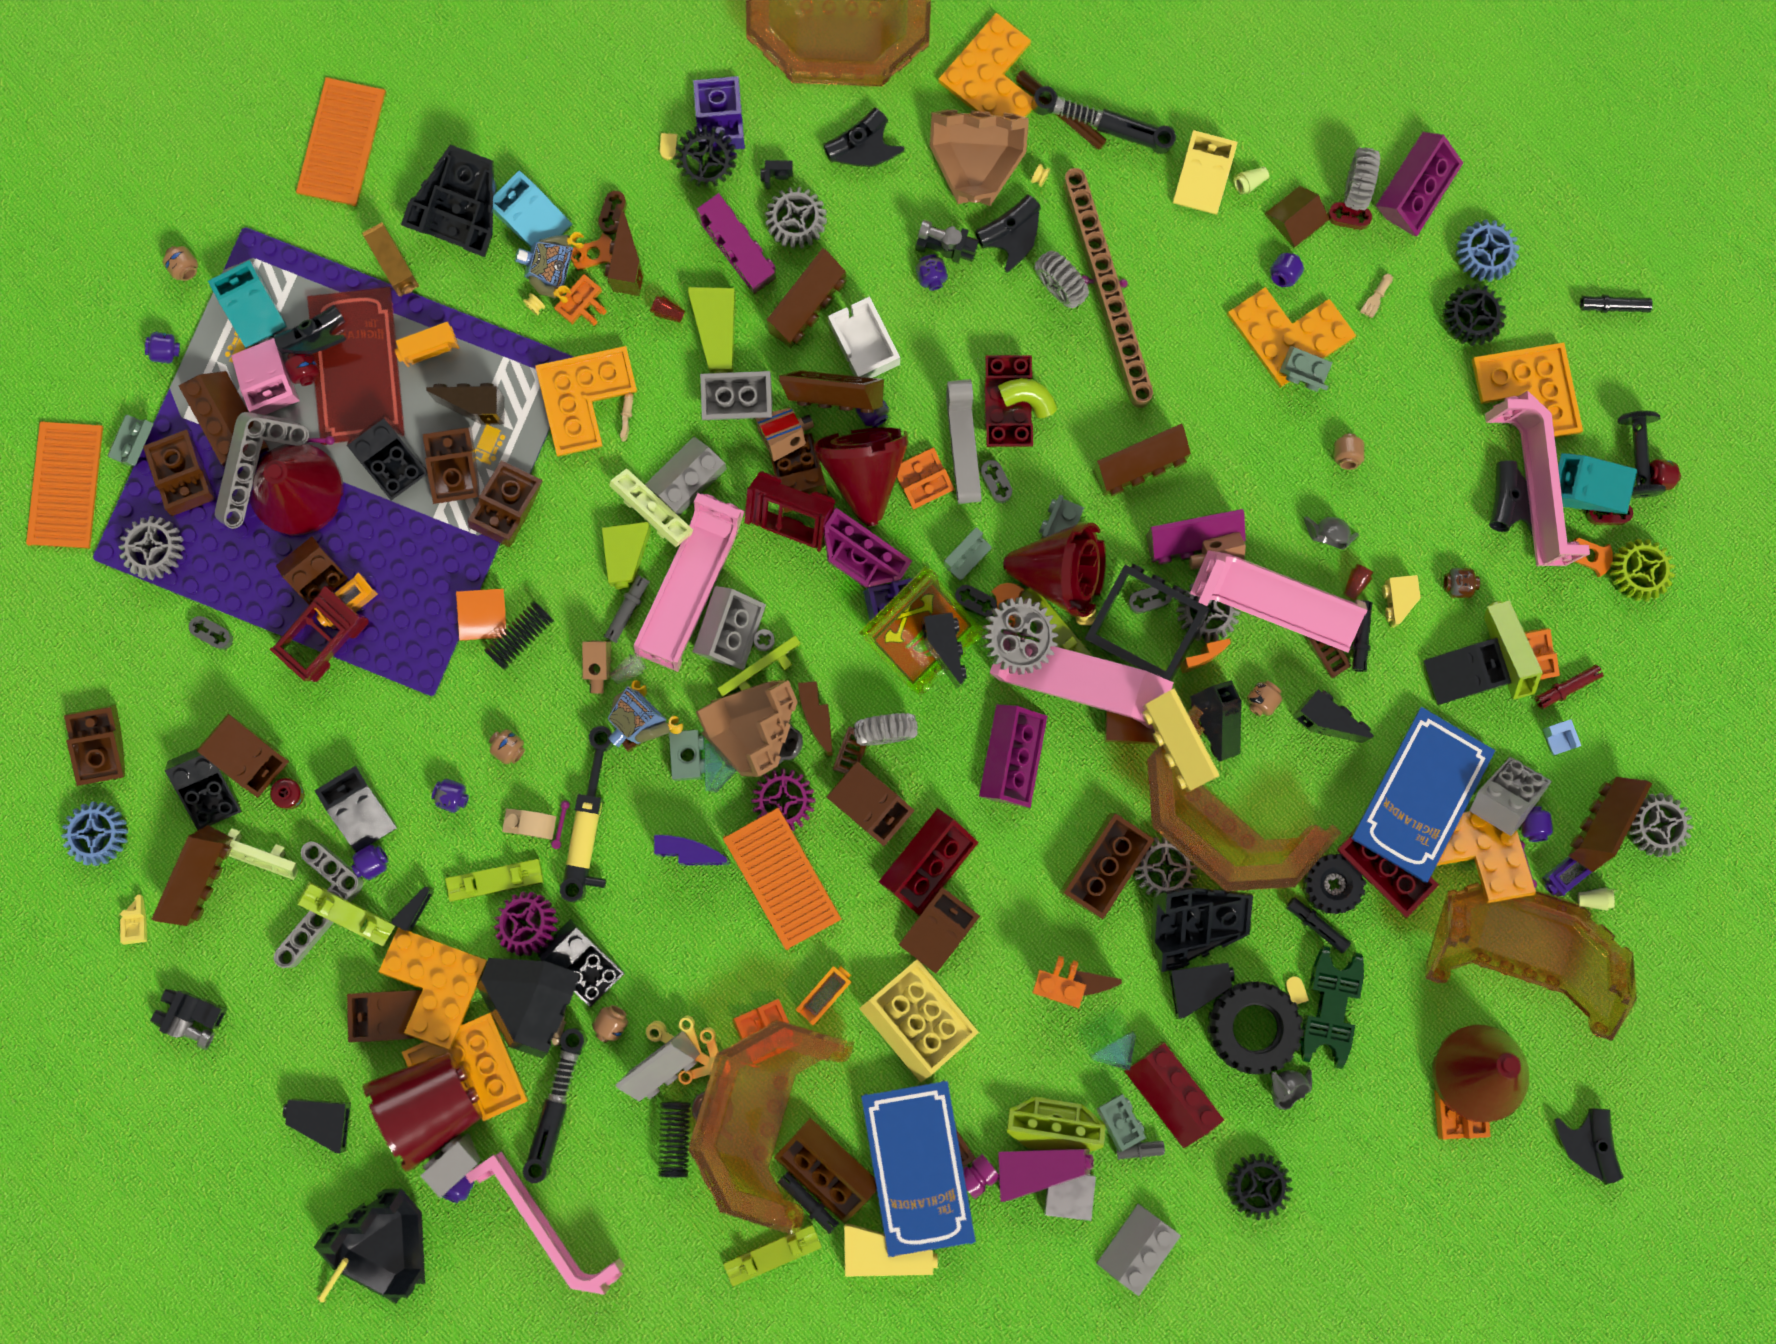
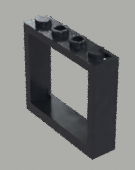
M1133 563L1131 567L1125 564L1085 639L1142 670L1172 682L1210 609L1206 605L1199 603L1197 596L1191 599L1185 596L1187 591L1174 585L1173 588L1164 585L1166 580L1154 574L1152 577L1143 574L1145 569ZM1129 575L1198 611L1166 671L1097 635Z

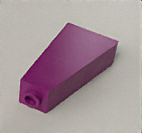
M1089 1149L999 1152L1000 1202L1012 1201L1091 1174L1090 1169L1094 1167L1093 1155L1090 1154Z

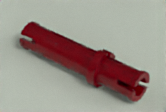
M1595 664L1561 684L1556 683L1552 685L1550 690L1535 696V702L1540 701L1537 705L1543 710L1557 701H1564L1568 695L1603 678L1604 674L1603 672L1598 673L1601 671V668Z

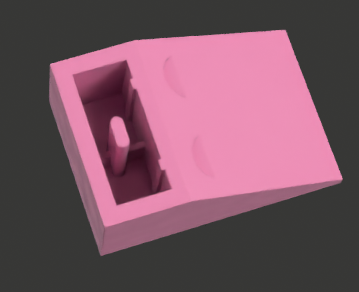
M274 338L231 355L240 390L249 412L267 415L300 401L293 382H291L288 376L285 362L275 344Z

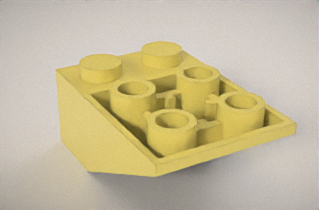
M1193 130L1173 203L1217 215L1237 141Z

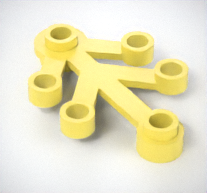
M684 1016L679 1022V1028L685 1032L686 1036L700 1052L695 1061L705 1066L692 1070L689 1069L686 1072L682 1069L678 1075L679 1081L682 1084H689L693 1079L710 1075L715 1079L726 1077L730 1071V1062L726 1057L719 1054L715 1041V1031L707 1027L700 1033L701 1041L707 1044L709 1055L701 1051L694 1029V1019L691 1016ZM661 1021L651 1022L646 1029L648 1039L653 1042L662 1041L667 1043L674 1037L667 1033L666 1026ZM683 1021H689L691 1026L685 1027ZM656 1029L659 1032V1036H654L651 1030ZM704 1032H709L712 1038L706 1039ZM719 1064L722 1070L716 1071L714 1065ZM683 1073H688L689 1076H690V1079H689V1080L684 1079L683 1076H682V1074H683Z

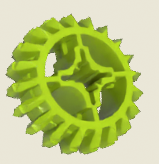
M1637 539L1634 543L1632 541L1627 542L1626 547L1621 546L1618 549L1619 553L1613 555L1616 561L1610 564L1612 568L1616 569L1610 573L1611 576L1617 577L1613 584L1621 585L1618 592L1621 593L1626 590V598L1634 595L1635 601L1643 598L1645 602L1649 601L1651 597L1653 599L1659 598V593L1665 594L1667 592L1666 587L1672 585L1669 579L1674 578L1676 575L1670 572L1671 569L1675 568V565L1668 562L1673 556L1669 555L1666 557L1664 554L1667 548L1659 550V542L1651 546L1650 539H1646L1644 542L1641 539ZM1640 553L1650 556L1654 561L1647 560ZM1630 557L1631 570L1629 573H1627L1626 566L1627 561ZM1650 566L1649 569L1645 570L1646 572L1635 574L1640 568ZM1658 567V579L1655 583L1654 570ZM1632 579L1638 580L1641 583V585H1644L1645 587H1640L1636 585L1632 581Z

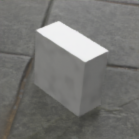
M1089 1174L1047 1188L1044 1214L1047 1216L1091 1221L1096 1176Z

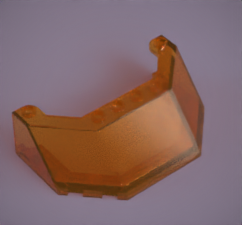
M746 0V39L755 44L775 67L778 66L786 74V78L792 83L883 86L889 81L891 76L897 71H901L912 61L913 57L920 51L923 52L929 46L931 0Z
M1194 705L1187 711V714L1200 736L1204 729L1200 726L1198 719L1203 712ZM1163 745L1158 746L1147 759L1152 828L1226 892L1295 887L1342 833L1334 825H1330L1327 830L1318 825H1312L1307 827L1298 838L1264 840L1202 785L1188 793L1185 788L1181 789L1175 778L1178 776L1175 768H1170L1165 760L1164 755L1167 753Z
M1478 882L1465 886L1461 891H1456L1455 889L1448 891L1427 957L1426 979L1435 983H1446L1451 976V970L1471 963L1477 964L1480 967L1565 994L1588 1017V1026L1591 1032L1596 1037L1613 1041L1637 1001L1633 952L1627 947L1622 948L1614 941L1615 935L1603 924L1598 926L1590 918L1591 913L1585 907H1579V905L1537 891L1532 896L1487 903L1482 885Z
M776 1020L716 1054L688 1150L692 1158H694L707 1188L710 1189L716 1201L715 1204L721 1213L787 1234L801 1230L804 1211L799 1204L784 1200L769 1171V1165L796 1075L822 1060H832L835 1062L848 1060L852 1054L854 1041Z

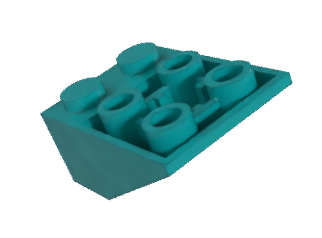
M250 260L208 281L245 348L287 328L257 267Z
M1561 453L1558 471L1563 507L1622 514L1628 513L1637 469L1585 455Z

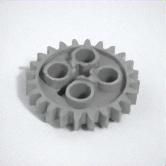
M1022 597L1016 598L1015 602L1012 598L1007 599V605L1004 602L999 603V609L994 608L991 610L994 617H986L990 625L983 626V629L988 631V634L982 636V638L988 639V643L983 645V648L991 649L987 657L995 656L993 664L1001 662L1000 670H1006L1009 667L1010 674L1015 673L1016 670L1018 675L1024 674L1025 670L1027 673H1033V667L1041 669L1040 662L1044 664L1049 662L1046 655H1054L1050 647L1057 646V643L1052 641V638L1058 636L1057 633H1052V629L1057 624L1049 623L1053 615L1045 616L1047 608L1039 610L1040 602H1035L1031 605V598L1025 599L1024 603ZM1010 615L1015 619V626L1013 628L1008 624ZM1032 621L1037 625L1036 633H1033L1030 629ZM1003 629L1010 633L1020 632L1022 636L1038 638L1039 642L1037 643L1030 639L1021 640L1019 636L1006 635L1001 633V630ZM1005 638L1008 639L1010 642V648L1008 651L1005 650L1003 647V641ZM1027 644L1030 645L1032 648V654L1030 656H1027V654L1025 653V647Z

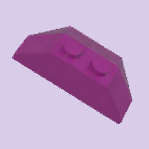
M837 508L833 510L824 526L827 561L865 588L901 580L912 562L908 557Z

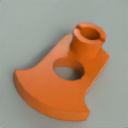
M602 233L598 240L583 244L584 246L580 249L573 247L571 260L575 268L579 271L602 263H611L612 255L609 253L611 238ZM591 248H597L600 251V255L596 259H590L587 256L588 251ZM576 255H581L579 258L580 262L574 259Z
M1581 538L1573 540V542H1579V545H1589V549L1595 552L1594 561H1588L1585 556L1575 561V563L1593 569L1597 577L1603 576L1611 567L1610 564L1613 560L1611 545L1607 544L1601 547Z
M1003 583L995 587L991 593L996 597L997 609H999L998 604L1001 602L1005 603L1007 599L1012 598L1015 602L1016 598L1021 597L1025 589L1013 583ZM1010 615L1008 619L1013 623H1009V625L1013 628L1015 626V619Z

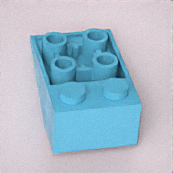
M518 171L493 196V213L530 248L540 239L563 235L572 226V223L521 171Z

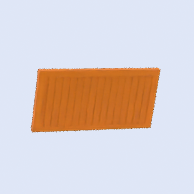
M331 78L325 79L296 190L297 194L357 206L386 94L385 89Z
M40 422L26 541L28 546L90 549L103 435L102 425Z
M779 807L723 837L724 842L785 950H789L792 946L842 920Z

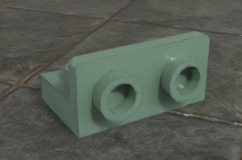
M1290 346L1279 372L1286 374V380L1299 384L1301 380L1306 382V388L1318 392L1319 388L1327 391L1329 386L1324 385V382L1333 362Z
M125 415L107 456L127 466H135L154 423Z
M1060 494L1057 500L1052 499L1047 511L1051 513L1048 521L1043 520L1038 532L1043 534L1041 539L1078 524L1084 507L1063 499L1064 496Z
M977 527L944 560V567L960 581L991 550V546L982 538L983 533Z
M1123 1094L1111 1098L1112 1100L1096 1108L1119 1152L1146 1138L1143 1133L1144 1127L1142 1123L1135 1118L1132 1112V1104Z

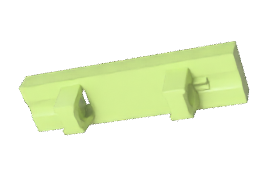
M627 468L610 481L609 486L624 499V503L629 508L633 507L657 530V534L661 538H666L677 547L692 535L693 529Z
M231 828L228 836L232 837L233 840L230 844L232 850L229 857L284 877L295 879L298 873L297 865L295 862L283 858L286 853L283 846L275 844L271 853L240 843L239 841L242 837L240 831Z

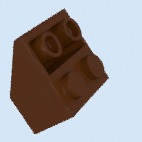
M313 536L276 565L281 576L308 605L319 595L324 586H330L335 589L348 579L346 574Z

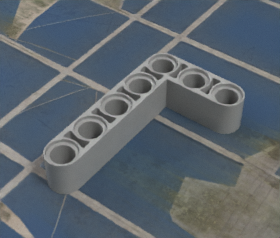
M971 379L947 381L946 401L958 504L981 502L972 416Z
M244 412L238 416L215 508V517L218 521L231 529L242 525L263 440L301 446L309 437L308 430L304 426L293 420L251 412ZM254 421L253 426L248 429L249 423ZM275 425L274 431L270 433L271 427ZM297 429L296 434L291 437L293 430ZM248 444L247 450L243 452V447ZM243 466L242 472L237 475L238 469ZM238 489L237 494L232 497L233 491ZM232 512V516L226 520L227 515Z
M308 842L303 845L301 857L332 883L328 891L351 902L363 887L362 877H357L351 867L323 844ZM313 847H317L319 850V855L315 859L310 857V850ZM334 861L337 865V870L335 873L329 874L327 870L328 865ZM352 876L355 880V885L352 889H347L345 882L347 878ZM309 911L274 953L276 965L281 968L296 967L334 922L324 918L322 925L318 927L314 923V918L317 914ZM302 932H305L308 936V941L304 945H301L298 940ZM286 951H290L292 954V960L288 964L283 961V955Z

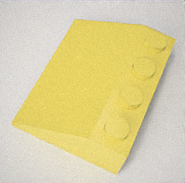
M915 960L859 1008L920 1083L935 1073L979 1033L919 960Z

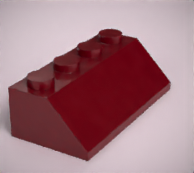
M937 808L878 882L920 916L979 842L957 821Z
M1356 826L1344 839L1337 851L1405 919L1408 918L1439 884L1432 877H1430L1427 883L1422 882L1419 878L1355 842L1351 837L1357 828Z
M1165 1042L1157 1044L1124 1070L1183 1148L1204 1137L1224 1121L1223 1117Z

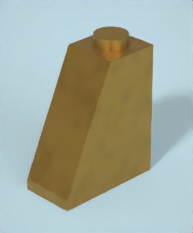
M383 222L362 233L399 297L411 293L419 286Z

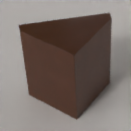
M1298 186L1264 214L1293 248L1297 247L1329 221L1319 194L1302 186Z

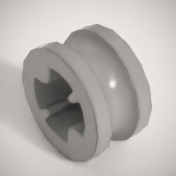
M766 629L757 631L754 636V645L758 650L768 651L774 646V635L771 631ZM760 635L764 637L769 636L771 638L768 640L770 644L767 646L765 644L759 645L757 641H760V638L758 637Z

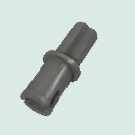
M1163 1141L1138 1142L1122 1152L1117 1150L1118 1160L1138 1157L1142 1160V1157L1165 1154Z

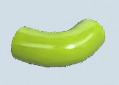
M1020 378L998 385L1006 407L1018 402H1027L1032 406L1037 418L1048 417L1057 410L1054 398L1048 389L1035 380Z

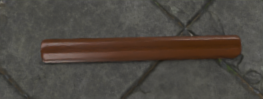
M1025 70L1020 71L1016 76V81L1033 96L1037 89L1043 87ZM1039 97V101L1044 105L1049 104L1047 98ZM1057 114L1059 118L1097 150H1100L1106 144V138L1088 123L1084 124V121L1079 122L1078 119L1073 120L1072 117L1067 118L1066 115L1061 116V114Z

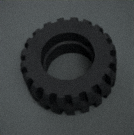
M1265 982L1239 983L1223 992L1222 996L1214 1002L1212 1012H1209L1208 1019H1210V1023L1207 1026V1031L1211 1037L1209 1041L1211 1046L1215 1048L1217 1056L1231 1068L1248 1074H1268L1271 1071L1283 1068L1286 1062H1290L1294 1058V1052L1298 1051L1301 1046L1299 1043L1300 1037H1303V1030H1301V1023H1303L1302 1015L1298 1014L1297 1010L1299 1008L1295 1002L1291 1001V996L1281 991L1279 987ZM1249 1005H1260L1267 1008L1274 1015L1277 1024V1032L1273 1042L1267 1048L1258 1051L1248 1050L1241 1046L1233 1033V1022L1237 1013Z

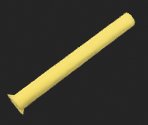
M343 1258L322 1293L317 1296L320 1302L326 1301V1296L348 1263L347 1258Z

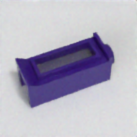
M1568 856L1543 876L1542 879L1545 882L1544 886L1547 891L1558 897L1566 895L1568 891L1592 872Z

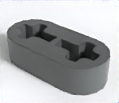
M994 460L986 461L981 468L982 479L993 500L997 503H1005L1012 495V487L1001 465ZM989 466L992 469H997L995 472L996 480L993 479L991 474L986 475ZM999 483L1002 489L1008 490L1005 493V497L995 494L998 491L996 484Z
M1150 587L1133 593L1129 598L1128 606L1134 613H1145L1168 605L1172 597L1167 595L1164 598V602L1160 598L1153 600L1152 597L1158 594V590ZM1136 597H1139L1140 600L1148 598V602L1143 603L1142 608L1133 604L1136 601Z
M197 616L189 623V631L192 635L217 649H227L233 642L231 632L205 617ZM198 623L203 624L204 627L209 629L208 633L201 630L198 632L199 629L196 628V625ZM214 633L223 635L226 638L225 642L218 643L219 640L213 637Z

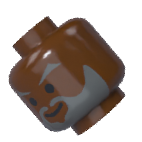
M1452 568L1444 576V591L1448 592L1452 598H1471L1475 590L1480 588V577L1476 576L1471 568Z

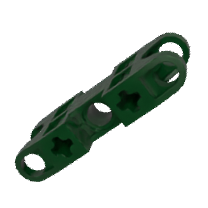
M1322 946L1313 965L1309 986L1310 990L1320 991V998L1316 1017L1304 1015L1302 1025L1303 1037H1300L1301 1059L1303 1062L1309 1063L1313 1052L1315 1053L1320 1045L1326 1044L1331 1048L1332 1056L1335 1057L1334 1067L1338 1069L1344 1067L1352 1048L1355 1025L1344 1023L1348 997L1360 999L1364 979L1362 953L1354 952L1352 961L1348 963L1347 967L1343 970H1338L1333 966L1332 958L1330 957V947ZM1318 979L1331 981L1332 983L1318 981ZM1340 983L1354 986V988L1340 985ZM1310 1026L1322 1028L1324 1031L1311 1029ZM1332 1031L1346 1033V1035L1332 1033Z

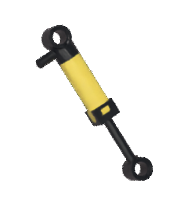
M604 726L593 728L589 734V742L593 746L595 753L587 795H577L576 815L563 883L560 886L562 898L572 903L579 902L585 897L586 885L605 888L607 882L603 878L588 876L599 816H601L604 799L596 797L604 752L610 750L614 745L609 739L603 745L597 744L596 738L600 733H606L608 738L612 734ZM571 884H576L579 887V892L574 897H570L567 892Z

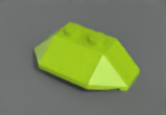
M1033 1097L1016 1107L1010 1108L1007 1133L1029 1149H1089V1152L1104 1147L1106 1124L1101 1120L1099 1121L1082 1104Z

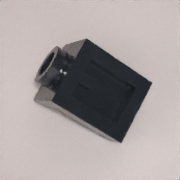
M765 160V168H761V182H765L766 189L771 187V177L779 180L793 177V161Z

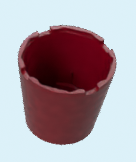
M450 1053L368 1081L362 1086L366 1098L371 1097L373 1103L368 1106L383 1138L394 1157L401 1156L403 1161L400 1164L406 1172L417 1167L483 1118L477 1102L480 1099L474 1087L470 1088L466 1080L469 1077L463 1065L459 1066Z

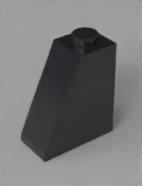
M1229 963L1169 971L1176 1019L1187 1017L1231 988L1232 981H1235L1233 967H1229Z
M295 1098L288 1100L283 1108V1118H286L285 1124L335 1153L346 1152L351 1103Z

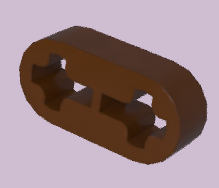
M611 191L607 194L599 216V227L606 235H613L615 232L614 225L606 228L604 221L608 222L612 215V221L615 224V220L620 218V213H625L627 202L625 196L620 191ZM616 198H619L621 204H617L615 210H613L611 200L615 201Z

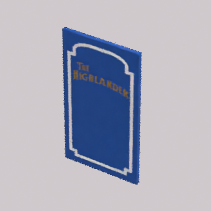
M1420 707L1351 839L1419 878L1422 882L1427 883L1495 750L1425 708Z
M948 1081L861 1096L888 1257L975 1243Z

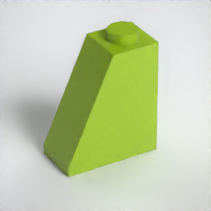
M649 522L602 528L608 583L611 587L615 586V589H626L629 587V584H633L651 533Z

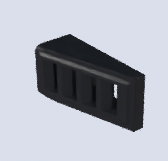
M426 886L422 888L390 923L411 932L434 893V889Z

